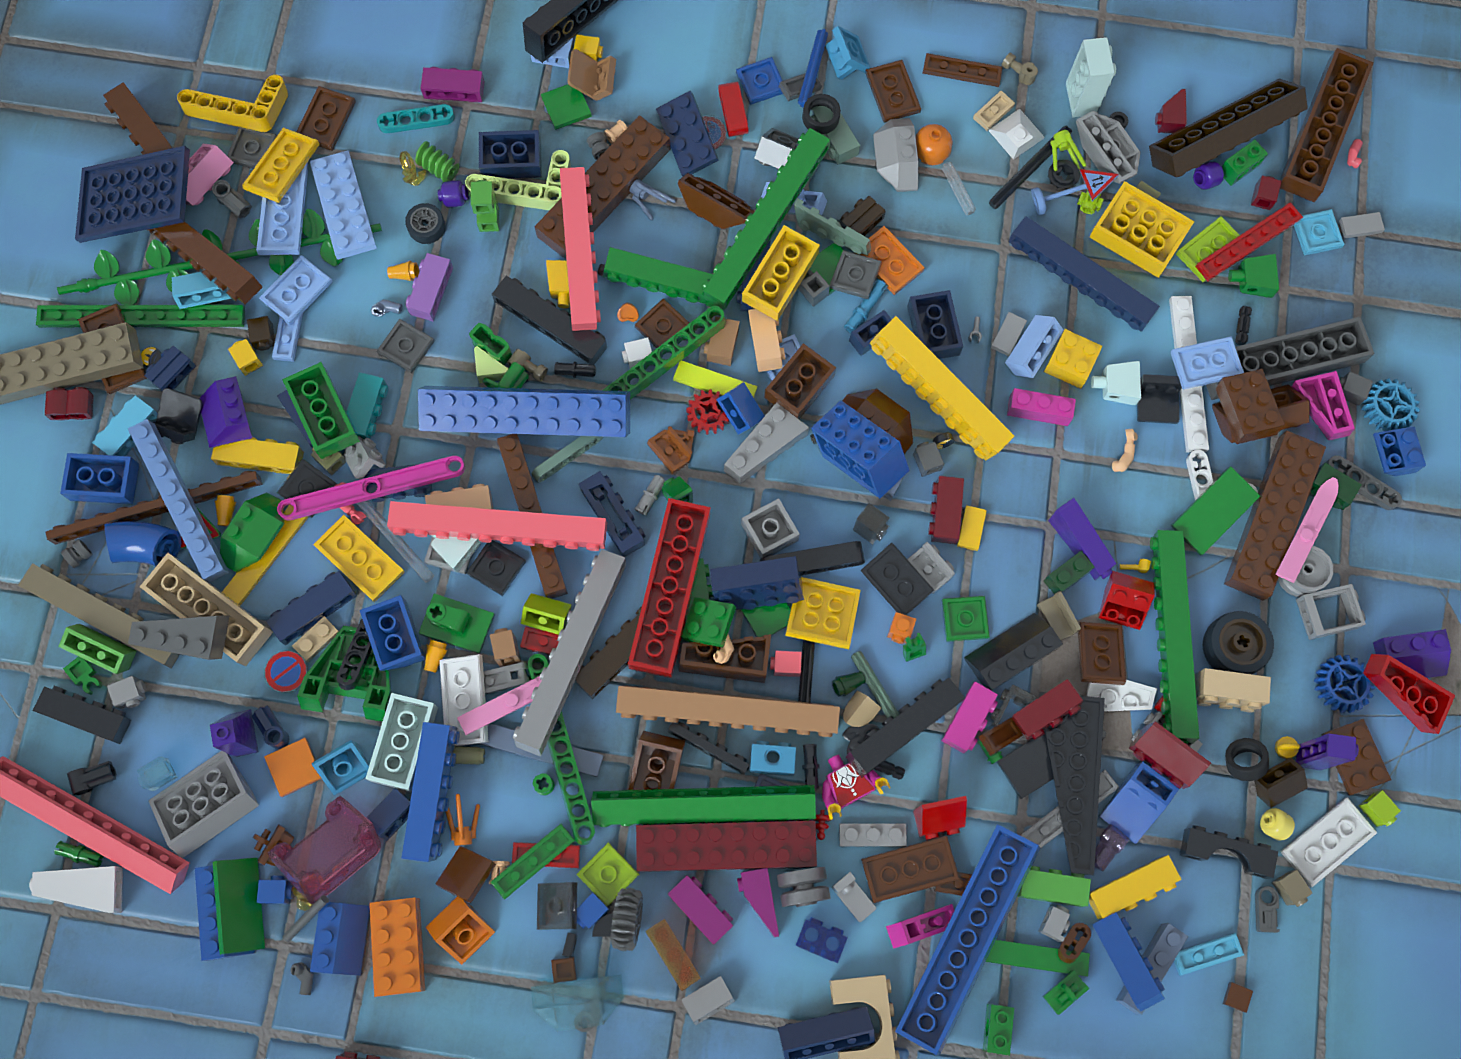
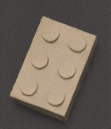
M1207 668L1194 674L1196 700L1199 706L1216 704L1221 709L1238 707L1243 712H1254V710L1261 709L1262 706L1270 703L1271 677Z

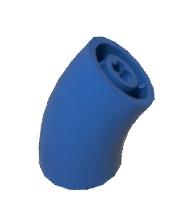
M146 522L105 523L106 543L112 563L138 562L157 566L167 553L177 557L180 551L181 536L174 529Z

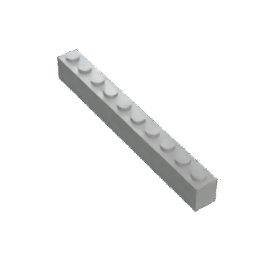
M601 549L599 555H595L591 565L593 569L584 578L583 591L578 592L575 599L576 606L573 611L570 610L566 619L568 624L565 630L562 629L559 633L558 646L556 649H552L549 656L550 663L547 668L544 667L540 676L542 681L539 687H535L532 692V703L523 712L522 719L524 720L521 727L517 726L514 732L513 739H515L517 748L542 756L579 673V668L583 664L626 567L625 557Z

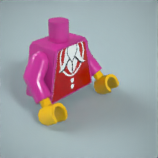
M838 754L828 759L833 772L828 774L823 782L822 799L828 810L829 819L833 820L832 813L837 812L842 817V808L874 792L876 788L879 794H884L881 787L888 786L889 789L891 787L888 780L883 777L881 778L874 770L861 778L850 763L846 765L843 763Z

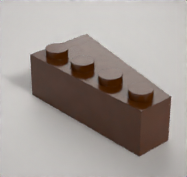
M771 634L762 637L749 636L743 639L731 640L734 651L729 660L723 664L716 662L713 658L714 653L720 650L721 647L697 642L682 643L679 672L765 683Z

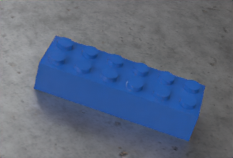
M423 722L401 859L431 862L437 860V856L441 855L442 843H439L440 836L444 834L446 820H443L444 811H448L449 798L446 797L447 791L451 789L453 776L450 775L451 767H454L456 763V753H453L455 744L458 745L460 732L457 731L456 726Z

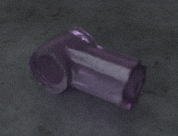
M1112 824L1101 834L1100 842L1096 846L1095 868L1102 872L1105 871L1114 856L1120 853L1129 841V837Z

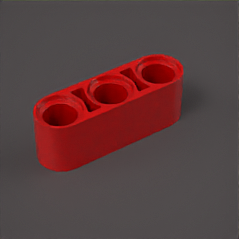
M738 81L718 85L728 136L748 134V123Z

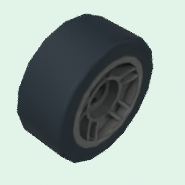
M420 203L413 206L405 217V225L410 237L418 243L431 244L438 241L444 234L445 221L441 211L435 205Z

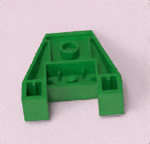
M343 626L304 676L297 695L298 701L303 710L323 713L329 694L365 699L362 706L365 719L383 722L392 693L390 670H379L373 649L357 686L352 690H343L338 685L337 674L357 630L356 627ZM361 639L357 642V645L363 647L366 646L369 643V641L367 639ZM353 657L349 663L356 665L360 663L361 658ZM349 670V676H348V678H347V679H343L344 682H347L348 679H351V675H350L351 671H350V670Z

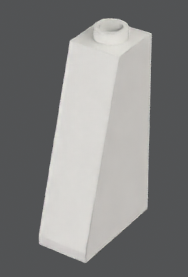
M123 867L33 872L29 883L32 896L108 913H122Z

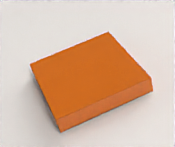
M303 738L264 756L280 797H284L322 779L312 766L316 759L307 738Z

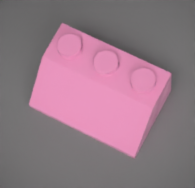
M202 144L189 158L187 205L194 206L200 204L204 199L203 195L208 190H212L213 184L231 170L230 166L233 162L216 145Z

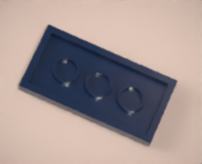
M691 91L656 108L665 134L670 138V147L682 176L687 173L694 174L719 161Z

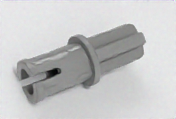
M655 475L647 490H643L644 494L635 507V510L639 511L640 514L646 516L653 502L658 500L657 495L665 482L663 477Z

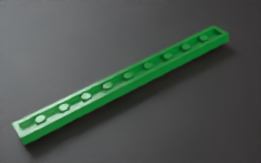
M37 305L36 325L39 328L81 327L78 319L111 305ZM119 305L125 322L132 327H244L245 322L244 305H198L179 309L178 305Z

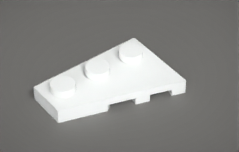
M1126 680L1125 685L1089 683L1086 696L1105 698L1104 711L1151 710L1157 688Z

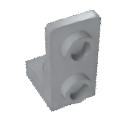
M849 872L831 888L857 921L862 922L876 910V907L855 882L856 878L853 874Z

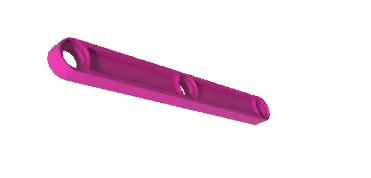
M450 456L285 499L278 504L277 511L283 519L294 520L455 478L464 473L465 464L460 457ZM454 461L461 463V467L457 471L449 469L450 464ZM370 483H376L378 485V488L374 493H368L366 491V488ZM286 505H293L294 507L290 515L283 514V508Z

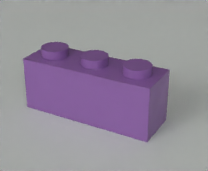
M427 253L425 259L421 260L419 266L420 273L413 281V291L406 299V307L410 315L434 321L453 266L450 259Z

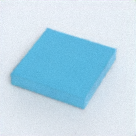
M1332 209L1302 215L1303 218L1294 224L1304 256L1344 246Z

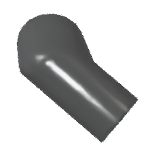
M302 962L294 963L290 971L292 975H296L301 981L299 994L311 995L314 979L313 972H310L309 967Z

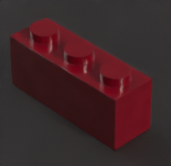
M939 476L937 481L933 482L932 494L935 495V501L931 502L930 506L933 522H929L928 535H932L931 542L957 544L960 536L964 478Z
M1066 679L1015 713L1012 719L1027 741L1031 738L1036 740L1045 734L1044 729L1049 726L1054 728L1063 722L1062 718L1067 714L1072 716L1080 711L1083 699L1069 680Z

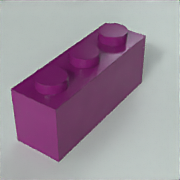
M423 67L421 91L424 99L482 103L485 81L482 71L475 69L459 70L456 68Z
M687 875L668 893V896L714 945L733 927L730 923L733 918L725 910L720 912L715 906L718 903L710 893L705 895L700 890L703 885L694 876L690 879Z

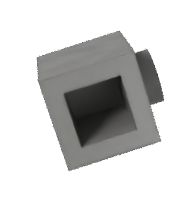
M134 676L107 686L113 706L119 709L126 707L134 708L140 705L141 701L146 700V686L142 680Z

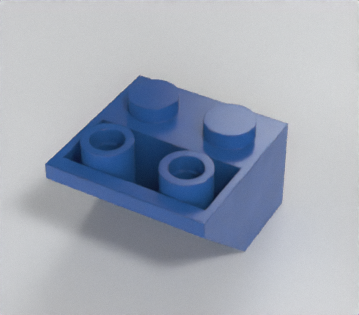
M1415 426L1373 434L1384 474L1392 476L1413 474L1426 466Z

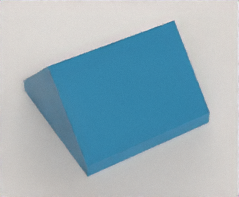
M352 740L312 763V766L334 796L364 779L369 769V763L359 745Z

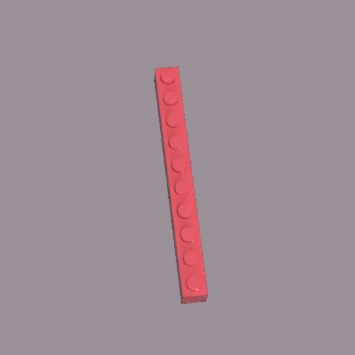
M390 501L387 527L394 535L399 536L412 533L417 537L436 535V538L449 539L450 536L457 537L458 540L470 541V538H475L486 543H490L492 540H500L503 544L522 542L523 545L534 546L535 543L549 548L563 545L567 549L586 547L589 551H599V548L605 549L607 521L606 518Z
M4 756L0 758V797L169 894L184 883L190 862Z

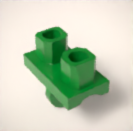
M1073 970L1042 997L1054 1012L1060 1015L1088 991L1089 987Z

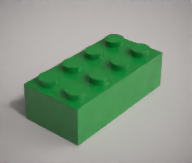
M322 362L282 379L313 448L321 459L360 442Z

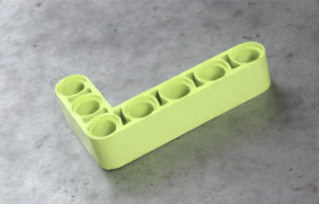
M558 150L553 153L546 184L471 174L466 178L465 185L471 197V182H477L478 180L492 181L493 188H499L497 191H494L498 203L550 210L562 198L561 184L554 181L560 179V168H571L570 158L564 150ZM561 161H564V162H565L564 164H557L558 162H561ZM513 191H518L517 194H511ZM533 194H538L536 197H530ZM552 197H558L556 200H550Z

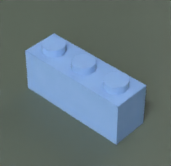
M1035 315L1005 362L1015 376L1034 378L1063 332V328L1055 317Z

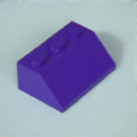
M237 377L214 381L199 398L203 401L201 414L209 448L251 439L252 434Z
M1446 629L1384 637L1373 642L1375 654L1389 655L1426 678L1446 676L1448 673L1451 647Z

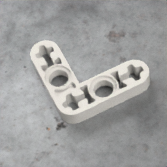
M1202 450L1192 451L1186 459L1195 500L1213 483L1208 457ZM1195 456L1197 457V459H1201V462L1199 464L1197 463V461H1193V458ZM1197 475L1205 476L1207 483L1204 485L1199 484L1196 480ZM1248 483L1258 493L1257 488L1253 484Z

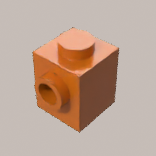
M896 612L887 637L899 644L907 643L905 639L906 637L911 638L916 618Z

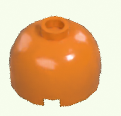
M929 124L922 127L915 135L917 155L922 163L939 165L950 156L953 141L951 134L945 127L938 124Z

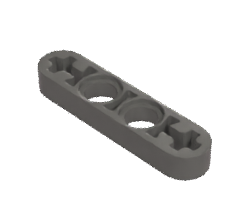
M1333 456L1326 462L1332 467L1337 462V470L1342 473L1347 468L1348 470L1344 473L1347 476L1351 472L1356 473L1359 476L1358 482L1362 484L1358 493L1383 509L1393 510L1401 504L1402 497L1399 492L1345 458ZM1368 484H1374L1376 486V494L1370 493L1368 491ZM1390 496L1393 498V499H1392V502H1393L1392 504H1390V503L1388 502V501H1389V498H1388V497H1390Z

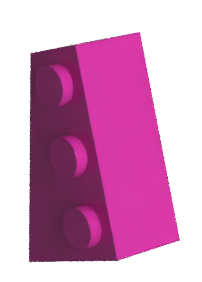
M1337 371L1296 380L1291 387L1309 400V415L1328 441L1350 436L1355 427Z

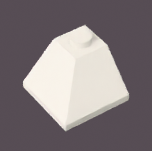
M1018 109L989 129V132L1013 160L1044 139L1042 133L1021 109Z

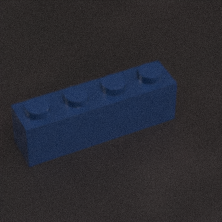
M340 571L330 573L325 577V581L319 585L311 586L307 589L306 594L300 598L292 599L286 608L277 610L270 615V619L266 622L282 644L286 646L312 628L324 616L328 617L357 596Z
M867 1006L855 1007L848 1011L831 1013L819 1018H809L806 1021L794 1024L788 1023L778 1027L784 1059H809L875 1043L874 1028Z

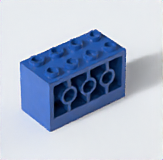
M841 400L811 427L822 456L879 499L910 471L900 441Z

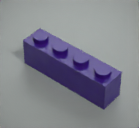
M1326 734L1299 744L1300 748L1295 761L1303 768L1324 770L1354 761L1359 750L1356 744V737Z

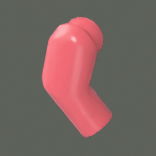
M1360 139L1353 141L1348 152L1347 164L1353 168H1358L1362 162V159L1357 157L1363 145Z

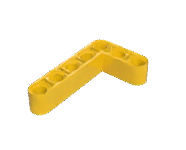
M271 75L266 79L255 103L190 89L180 91L177 95V100L187 116L259 132H267L274 126L288 97V90L281 76Z

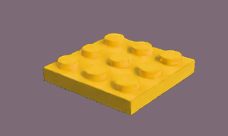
M801 577L804 600L792 603L785 636L849 650L861 590Z

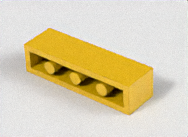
M252 437L251 439L213 447L211 460L220 466L290 474L299 461L303 459L304 451L295 442L287 441L286 444H283L273 439L259 441Z
M1169 855L1162 856L1091 891L1089 903L1097 919H1104L1122 909L1129 911L1138 906L1136 902L1142 899L1147 902L1156 898V892L1162 889L1167 892L1176 888V882L1182 879Z

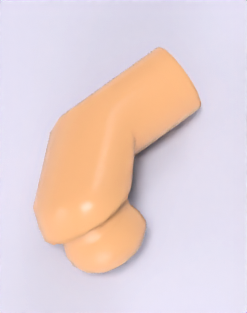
M729 634L727 635L724 647H721L713 655L714 660L720 664L727 662L734 651Z

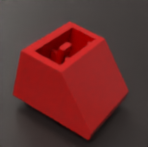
M1112 571L1105 587L1099 618L1140 630L1155 596L1154 582Z

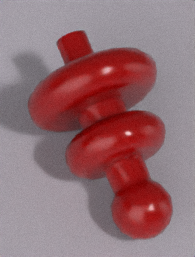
M820 810V814H816V819L813 820L819 822L815 824L816 829L819 830L817 838L823 840L825 838L824 830L829 828V825L825 822L831 820L829 815H825V810Z

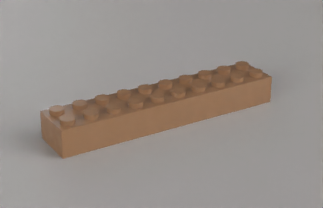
M627 685L618 686L616 713H621L623 718H634L636 715H643L644 720H657V717H665L666 722L678 723L679 719H687V724L700 725L701 721H709V726L722 727L723 723H730L731 728L744 729V725H751L753 730L766 731V727L775 728V732L788 733V729L797 730L796 733L801 735H810V731L818 732V735L822 737H832L833 733L838 734L840 712L838 705Z

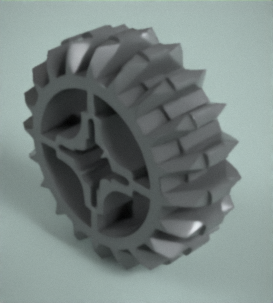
M622 888L618 892L611 926V944L614 949L633 951L636 947L643 912V897L640 890Z

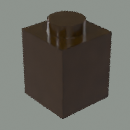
M268 316L247 319L249 340L254 349L263 351L274 347L273 323Z

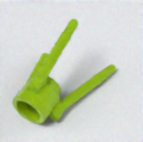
M1063 130L1053 135L1054 140L1050 143L1052 146L1054 171L1058 169L1057 148L1060 151L1068 149L1072 161L1078 169L1081 168L1077 158L1083 167L1086 166L1068 130Z

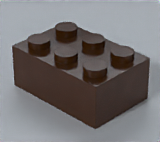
M803 343L767 386L764 398L773 405L777 402L796 418L800 419L834 378L836 367Z
M1263 369L1224 377L1215 388L1236 444L1275 436L1285 425Z

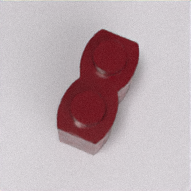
M75 387L73 390L68 391L65 388H53V390L46 391L45 416L50 420L92 419L94 395L85 387Z

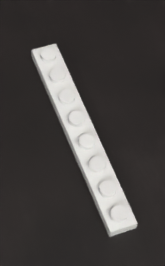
M1171 296L1169 303L1174 348L1197 344L1192 296ZM1202 386L1185 390L1181 389L1179 392L1186 452L1194 450L1207 452L1209 444Z

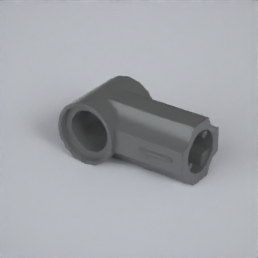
M219 180L213 184L212 191L219 203L225 205L239 219L245 218L250 213L251 204L231 188L227 181Z

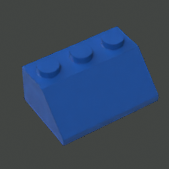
M402 595L360 610L380 671L403 668L425 660L426 657L409 607Z
M328 902L319 911L310 972L361 976L370 906Z

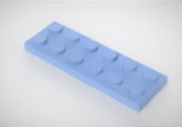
M349 151L311 160V168L337 260L377 249Z
M309 161L279 203L262 197L256 249L258 255H300Z

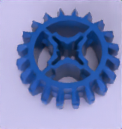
M1337 655L1334 659L1330 657L1326 660V663L1320 664L1321 669L1316 671L1319 677L1314 679V682L1318 683L1319 686L1315 687L1314 690L1321 692L1318 698H1325V706L1331 704V710L1333 711L1339 709V713H1345L1346 710L1348 713H1353L1355 709L1359 711L1363 709V705L1369 704L1368 699L1374 696L1370 691L1374 690L1375 686L1371 685V681L1363 674L1365 663L1358 664V658L1350 659L1349 655H1345L1343 658L1341 655ZM1341 668L1350 671L1353 675L1347 674V672L1345 670H1342ZM1330 677H1332V679H1333V685H1332V686H1331V684H1330ZM1350 680V682L1346 684L1347 686L1339 688V686L1343 684L1342 682ZM1335 693H1340V694H1342V696H1343L1344 698H1347L1348 700H1345V699L1340 698V697L1337 696Z

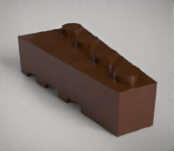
M124 82L103 95L107 100L104 103L111 114L114 112L119 117L116 119L123 130L126 128L131 133L129 138L135 146L140 145L142 147V155L172 149V146Z

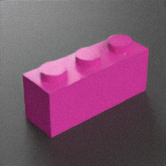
M1014 388L1009 397L1007 416L1068 426L1074 417L1076 399Z
M974 682L941 741L963 754L968 749L972 751L978 740L975 738L978 730L982 732L988 722L985 717L988 712L992 713L998 704L995 701L998 694Z

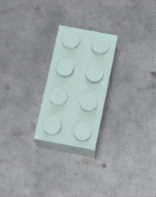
M1107 38L1083 40L1066 81L1072 117H1082L1092 111L1097 112L1098 108L1101 107L1103 98L1106 96L1108 87L1111 85V80L1116 74V65L1112 63L1111 58L1112 46L1108 44Z
M391 693L365 778L366 780L412 792L423 722L434 723L438 710L434 703Z

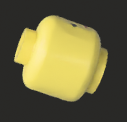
M1270 808L1262 815L1260 827L1266 835L1281 841L1293 834L1295 822L1286 812L1277 808Z

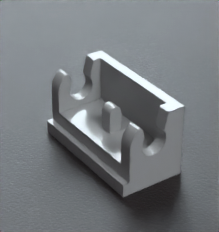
M720 976L683 998L682 1002L694 1024L698 1025L734 1003L735 1000Z

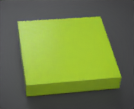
M608 842L576 875L608 907L616 899L618 892L622 888L626 889L640 874Z

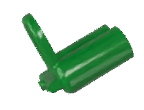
M512 362L499 383L488 378H484L483 383L489 388H522L529 375L524 372V367L516 362Z

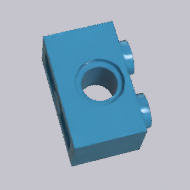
M756 741V744L751 746L750 773L793 776L796 747H791V743L779 742L778 746L769 745L768 741ZM774 752L779 756V761L777 763H770L767 760V755Z

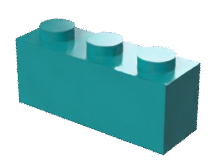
M360 372L348 405L347 414L357 435L363 439H370L376 432L375 422L382 413L381 403L388 394V386L384 378Z

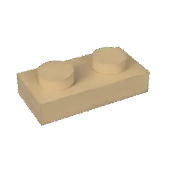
M1000 91L974 114L973 119L988 131L1014 107L1015 102Z
M324 616L296 641L292 647L306 662H309L334 639L339 631Z

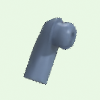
M383 299L373 305L371 313L377 317L390 311L400 314L403 305Z

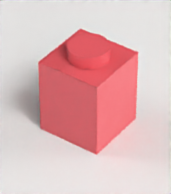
M775 651V657L770 658V670H774V676L800 677L802 652Z

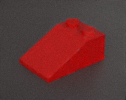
M966 796L923 804L916 808L913 813L919 837L925 836V839L929 840L938 838V833L947 832V836L960 833V829L964 828L966 824Z

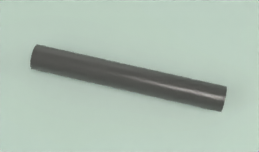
M322 895L283 935V940L290 942L329 902L328 897Z

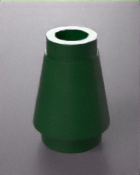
M861 671L836 676L835 680H832L833 690L838 697H845L864 684L865 677Z

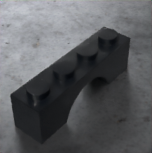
M1193 825L1192 828L1184 829L1180 856L1205 861L1216 850L1224 849L1234 853L1243 865L1244 873L1264 879L1274 878L1278 851L1271 850L1270 845L1258 843L1256 846L1249 844L1250 840L1236 837L1234 840L1227 838L1228 834L1214 831V834L1208 833L1206 828Z

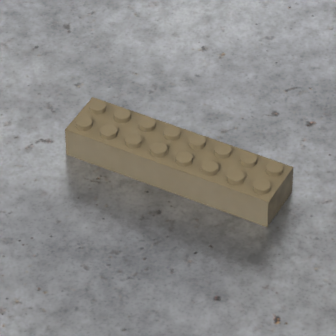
M125 322L1 354L0 405L41 395L56 387L68 388L144 368L136 329Z

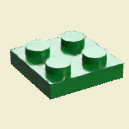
M694 597L681 637L687 641L723 648L736 610L735 605Z

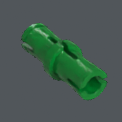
M59 841L56 845V848H59V850H54L55 855L70 858L75 863L83 862L94 867H99L102 863V860H99V858H104L103 855L88 850L83 845L75 846L64 841Z

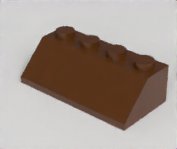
M1289 384L1271 389L1285 424L1281 430L1309 423V400ZM1221 402L1212 404V409L1222 435L1231 443H1236Z

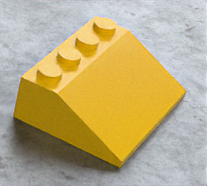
M1124 181L1097 222L1089 238L1159 278L1195 221Z

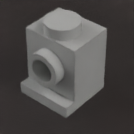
M1060 905L1049 907L1038 932L1057 942H1063L1065 937L1061 936V934H1065L1070 925L1068 920L1070 916L1068 914L1069 910Z

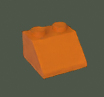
M456 897L426 926L433 939L461 965L495 933L467 901Z

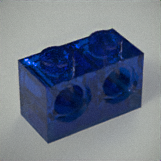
M812 917L810 921L805 919L794 946L838 963L848 938L843 935L844 931L834 926L831 929H827L822 926V921ZM808 928H813L817 931V939L813 942L808 941L805 937V932ZM829 937H834L838 941V947L833 951L829 950L826 946V941Z

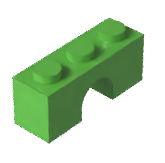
M478 180L477 182H471V207L473 213L477 214L479 232L499 231V206L492 181Z

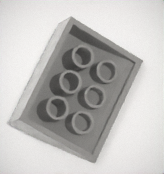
M220 751L149 800L168 847L181 858L186 857L259 806L251 788L229 754Z

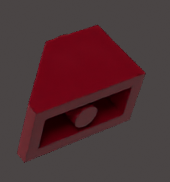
M1181 89L1162 106L1159 113H1156L1155 125H1158V133H1174L1186 126V89Z

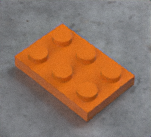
M885 226L868 238L871 243V251L866 257L882 262L877 278L886 283L893 295L924 271L925 267Z

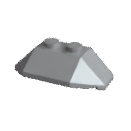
M1095 111L1076 120L1082 147L1100 172L1119 174L1114 182L1119 184L1137 175L1141 152L1119 121L1100 115Z
M910 118L890 119L873 134L877 172L897 192L917 191L918 155L914 125Z

